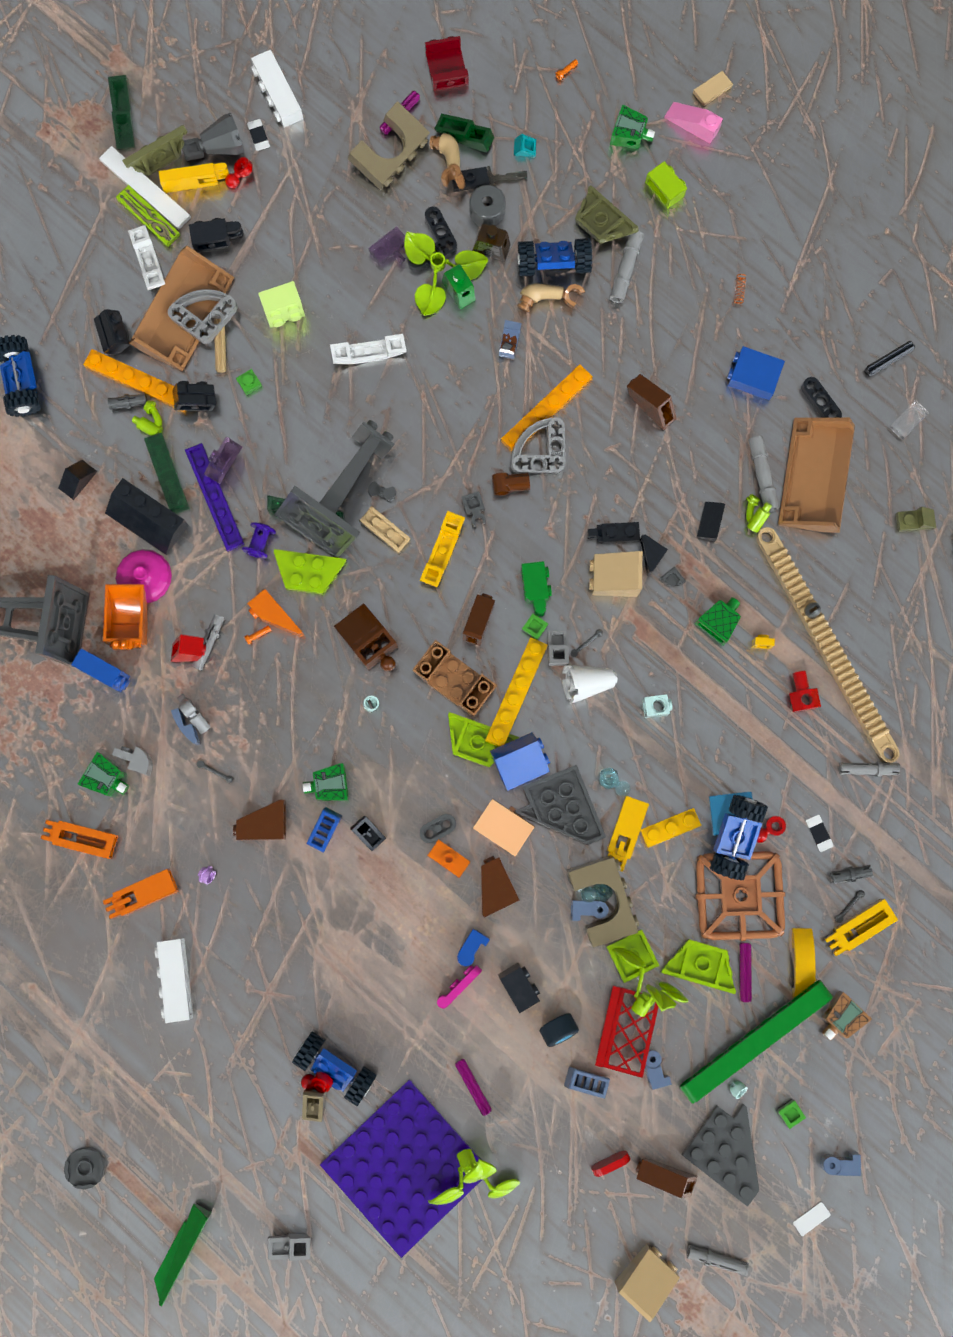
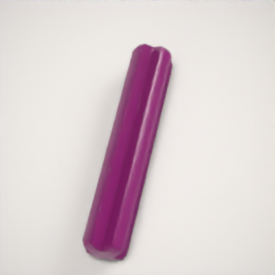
M412 91L403 100L401 105L409 111L420 100V95L416 91ZM385 122L380 125V131L385 135L392 130Z
M740 943V1000L742 1002L752 1001L750 943Z
M465 1059L457 1061L455 1066L483 1116L489 1114L492 1111Z

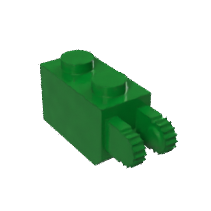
M544 561L521 564L525 601L528 604H533L535 615L541 618L546 612V602H548L549 596H552L551 585H547L546 579L549 578L548 566L545 567Z

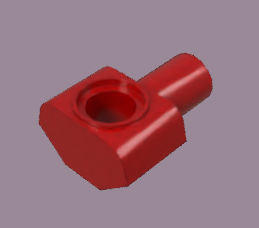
M806 671L792 673L796 692L789 693L793 712L820 708L817 688H809ZM802 696H806L809 699L808 705L802 702Z

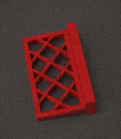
M614 985L595 1066L643 1078L659 1007L655 1002L654 1009L645 1015L650 1023V1028L642 1033L636 1022L645 1017L634 1020L629 1012L632 1006L627 1008L623 1002L625 993L634 996L636 991ZM627 1012L632 1023L623 1028L619 1022V1016ZM651 1013H653L652 1019H650L648 1016ZM634 1024L640 1035L630 1041L624 1030ZM617 1025H618L621 1030H619V1031L616 1032V1030H617ZM622 1032L628 1042L618 1048L614 1038L615 1035ZM642 1037L646 1046L643 1051L638 1053L632 1042ZM630 1044L636 1055L625 1060L620 1049ZM615 1052H618L623 1060V1063L618 1066L609 1064L610 1056ZM642 1053H644V1055H643V1060H642L641 1057L639 1056V1055H641ZM637 1057L641 1063L640 1072L631 1070L627 1062Z

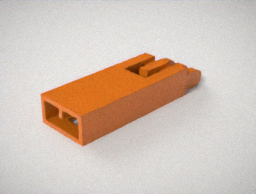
M45 821V824L52 825V828L44 827L43 831L50 833V835H41L40 839L51 841L52 845L112 859L118 835L64 821ZM65 831L78 833L76 842L63 839L64 837L72 839L73 834Z
M165 869L112 893L113 896L103 900V904L106 905L112 902V905L105 909L107 912L115 909V913L109 915V918L113 919L119 915H128L179 892L170 869ZM134 894L137 899V902L125 906L126 903L132 901V898L129 895Z

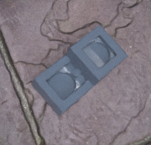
M179 708L171 710L181 732L193 744L200 745L194 725H186L183 712Z

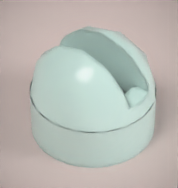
M372 695L366 697L363 701V707L369 712L375 711L379 706V700ZM368 700H370L373 709H370V706L367 702Z
M734 1081L735 1086L730 1085V1092L736 1099H739L746 1093L748 1088L741 1081Z

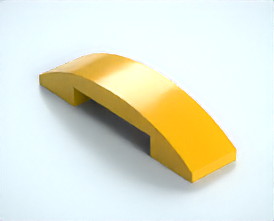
M447 511L428 563H426L420 578L421 582L438 588L457 543L465 517Z
M792 928V948H794V988H792V999L815 982V947L813 930L811 928Z

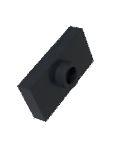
M487 167L461 171L465 180L464 189H459L455 180H452L454 192L476 189L482 185H490Z

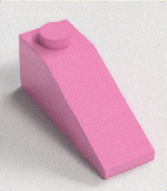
M673 102L664 116L665 119L709 144L712 143L719 132L723 118L707 109Z

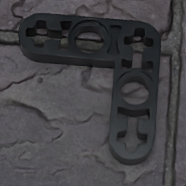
M434 206L427 208L425 211V221L436 240L435 251L441 253L443 250V255L447 259L456 254L457 242L441 211ZM431 213H433V215H436V224L434 219L430 217ZM438 228H444L446 230V233L444 235H438L436 233V230ZM446 244L452 246V249L446 248ZM408 259L409 268L414 272L431 266L430 261L427 259L421 265H416Z

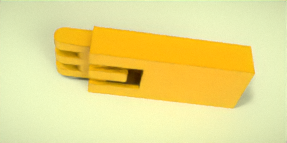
M209 163L158 171L160 183L165 193L219 185V179H225L229 174L226 163Z
M629 796L624 797L606 850L608 852L607 856L612 855L614 859H618L621 863L620 871L622 872L627 859H631L649 806L648 803ZM620 835L628 838L627 842L620 841L619 848H616Z
M880 899L832 929L834 933L826 937L825 941L835 940L829 947L834 949L838 946L839 949L833 952L835 956H838L844 951H851L898 921L887 901ZM855 928L858 936L848 942L847 938L854 935L850 930Z

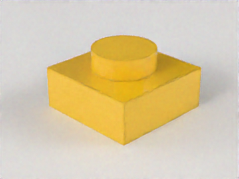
M758 635V637L752 640L751 648L771 649L775 645V639L769 638V635Z

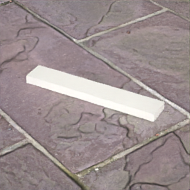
M112 146L99 158L100 162L126 185L133 188L177 230L191 219V216L142 172L135 171L131 166L126 168L122 161L125 157Z

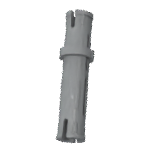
M217 614L213 615L208 629L204 631L206 633L203 644H206L205 655L198 661H193L191 667L203 670L216 638L220 636L218 633L225 620L224 617Z
M877 761L876 763H839L840 775H876L877 777H882V775H900L899 763H882V761Z
M692 1245L688 1246L687 1259L699 1261L705 1266L719 1267L743 1276L748 1274V1262L717 1254L711 1249L705 1250Z

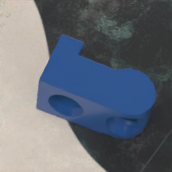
M473 928L458 953V962L462 966L471 965L474 962V955L481 944L486 946L490 938Z

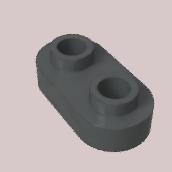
M443 814L423 825L420 829L421 839L426 843H433L450 834L456 828L455 818L450 814ZM446 820L450 822L448 828L443 826V822ZM427 830L433 831L432 837L426 836Z

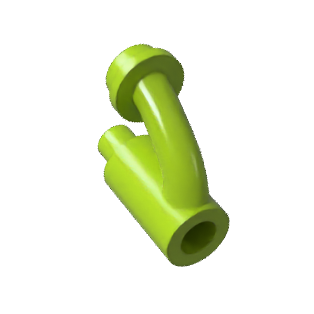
M148 400L144 405V410L147 414L152 413L154 423L144 417L139 418L137 416L133 417L132 422L137 425V429L158 439L163 432L162 418L155 407L156 402Z
M750 494L746 498L748 501L746 511L747 527L758 533L769 517V510L772 505L766 502L754 514V506L759 505L760 499Z

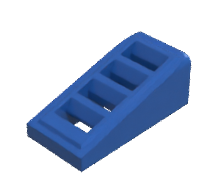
M325 807L306 844L324 853L342 815ZM325 815L328 816V817H330V818H332V819H334L335 822H332V821H330V820L324 818ZM323 822L331 826V830L322 826L321 823ZM320 830V831H322V832L328 834V836L326 837V836H324V835L318 833L317 831ZM314 837L325 841L324 844L314 840Z

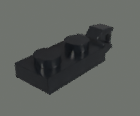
M639 522L597 525V528L588 529L587 537L588 539H598V542H602V544L640 542Z

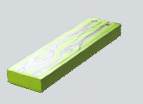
M129 185L116 196L117 201L143 225H146V228L167 248L181 236L166 219Z

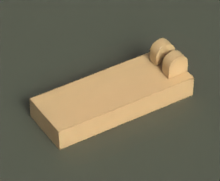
M372 506L359 520V522L398 554L411 539Z

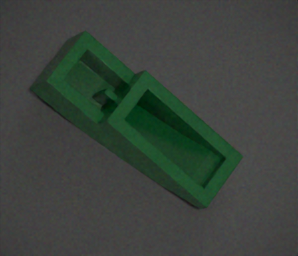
M442 113L434 128L440 134H450L457 143L483 152H488L494 139L491 128L475 125L473 120Z

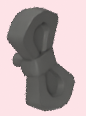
M376 481L372 482L368 487L370 496L384 497L388 502L392 501L396 496L394 487L385 489V487H380Z

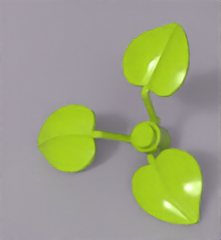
M406 232L404 247L408 259L417 265L423 264L427 259L434 270L433 285L423 284L415 292L416 305L424 316L436 313L445 303V291L440 287H436L437 273L442 271L446 264L452 268L460 264L469 279L474 280L481 275L488 263V258L483 254L465 250L455 256L457 265H454L448 259H445L442 253L435 252V243L430 236L422 233Z
M614 948L611 950L616 952L631 966L640 969L637 991L634 995L637 999L631 1007L632 1011L637 1015L645 1017L654 1002H656L661 1012L669 1008H675L677 1005L675 1001L688 1003L689 1000L676 987L667 982L659 983V986L662 988L661 991L648 984L646 989L650 994L646 992L640 994L646 963L630 950L624 948Z
M465 1149L457 1154L460 1167L457 1168L459 1172V1185L444 1191L432 1200H428V1203L443 1205L457 1200L464 1194L462 1190L463 1182L474 1183L483 1179L491 1190L488 1193V1197L500 1198L512 1192L520 1184V1181L510 1179L497 1186L491 1185L487 1178L496 1173V1167L480 1159L476 1162L472 1149Z

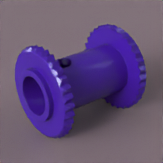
M252 522L250 526L255 529L249 547H242V550L250 556L266 559L268 555L263 553L268 536L269 534H276V531L268 525Z

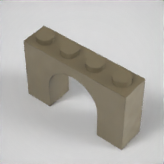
M398 101L385 114L383 121L400 137L403 145L402 153L395 158H383L361 140L348 156V160L379 190L383 186L387 188L394 180L392 178L394 174L397 173L399 175L405 168L404 163L407 160L411 162L417 155L415 151L419 147L423 149L429 142L427 138L430 132Z
M612 855L567 869L574 891L595 884H605L610 886L616 895V907L609 917L585 925L590 944L593 948L638 933L637 927L639 922L636 915H632L630 908H633L630 896L627 897L624 890L627 889L625 879L620 878L618 872L621 870L620 863Z

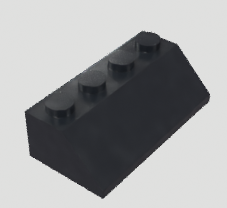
M122 478L111 493L105 511L106 515L165 555L170 552L189 526L183 518L124 478Z

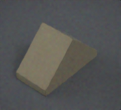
M315 1089L304 1090L302 1120L322 1122L326 1092H318Z

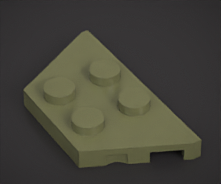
M182 125L170 133L158 137L156 141L143 146L139 151L123 159L126 168L131 166L135 171L143 172L147 176L152 175L180 158L181 149L184 146L182 137L187 134V129Z
M590 185L588 187L587 196L581 203V209L577 212L575 221L599 244L639 231L638 226L593 186Z

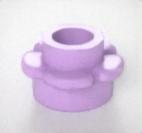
M212 866L201 868L198 873L199 882L209 884L213 881L216 871L212 869Z

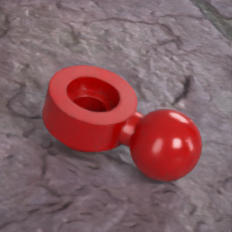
M246 157L239 158L234 165V173L228 174L225 178L226 185L229 188H236L240 183L239 178L246 177L252 172V162Z
M779 816L770 817L766 821L765 828H761L757 843L766 841L769 834L773 836L783 834L786 829L784 819ZM774 822L779 825L777 830L772 828Z
M317 1072L315 1076L306 1074L301 1079L303 1089H315L318 1092H328L333 1085L332 1078L323 1072Z

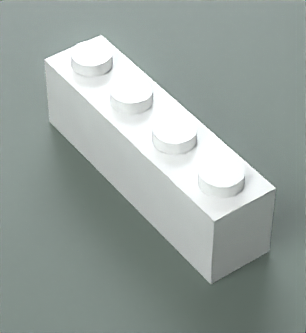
M271 49L252 57L253 66L250 67L254 77L258 76L260 80L258 81L259 87L262 92H266L267 103L269 107L273 106L275 110L273 113L277 122H281L285 128L303 120L301 108Z
M185 938L157 942L155 957L159 958L157 976L161 978L159 996L163 998L164 1005L161 1007L162 1018L165 1019V1023L190 1020L193 1018Z

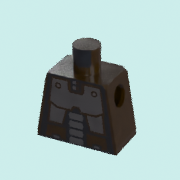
M482 224L472 251L505 262L511 245L508 232L494 225Z

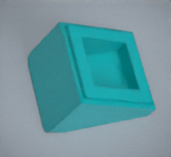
M520 134L514 140V155L535 157L537 139Z

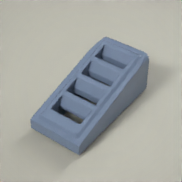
M569 1067L564 1086L568 1089L605 1099L610 1079ZM583 1076H586L583 1087H580ZM593 1078L591 1090H589L590 1081ZM600 1080V1089L599 1092H596L598 1081Z

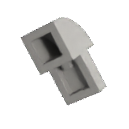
M548 631L549 666L569 665L567 631Z
M123 746L121 750L114 748L113 756L130 761L127 769L148 776L151 775L153 764L151 757L145 750L135 747L132 754V749Z
M300 1233L268 1236V1260H310V1236Z

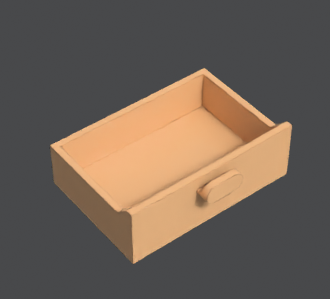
M492 799L473 829L516 856L535 826L518 814H515L517 809L511 806L508 809L495 799Z

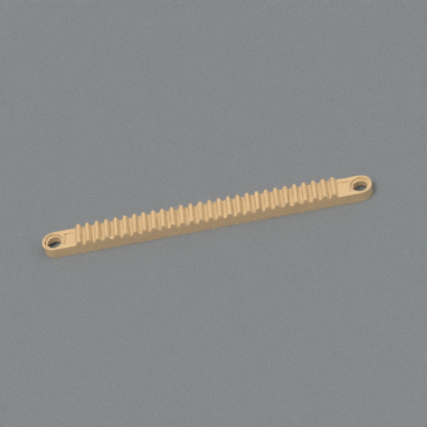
M770 527L762 528L756 536L757 543L870 744L883 763L895 762L899 758V749L891 737L889 729L886 728L885 722L882 721V716L878 714V709L874 707V702L871 701L866 688L863 687L862 681L859 680L858 674L855 673V669L851 666V662L843 652L844 649L840 646L836 635L833 634L832 628L829 627L828 621L825 620L824 614L820 613L815 618H809L804 612L807 604L816 602L810 593V589L806 586V582L803 581L802 575L799 574L798 568L795 567L794 561L791 560V556L787 553V549L783 546L774 529ZM763 533L771 535L770 542L762 540ZM815 606L814 608L810 609V613H813L815 610H817V607ZM886 748H889L893 751V757L891 759H887L884 756V750Z

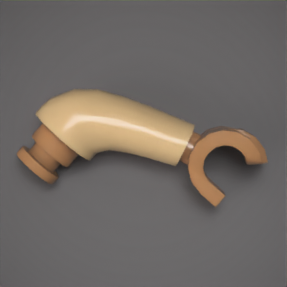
M446 133L438 137L432 135L429 143L430 149L439 150L441 154L445 155L447 169L444 170L441 176L443 185L448 187L449 182L455 180L458 188L464 189L465 180L460 170V152L457 141L453 136Z
M529 284L521 290V304L518 303L517 307L529 313V306L532 307L533 303L537 304L538 301L544 299L561 300L563 298L565 304L574 308L576 303L570 300L569 292H576L580 295L585 293V290L577 284H572L567 289L548 284Z

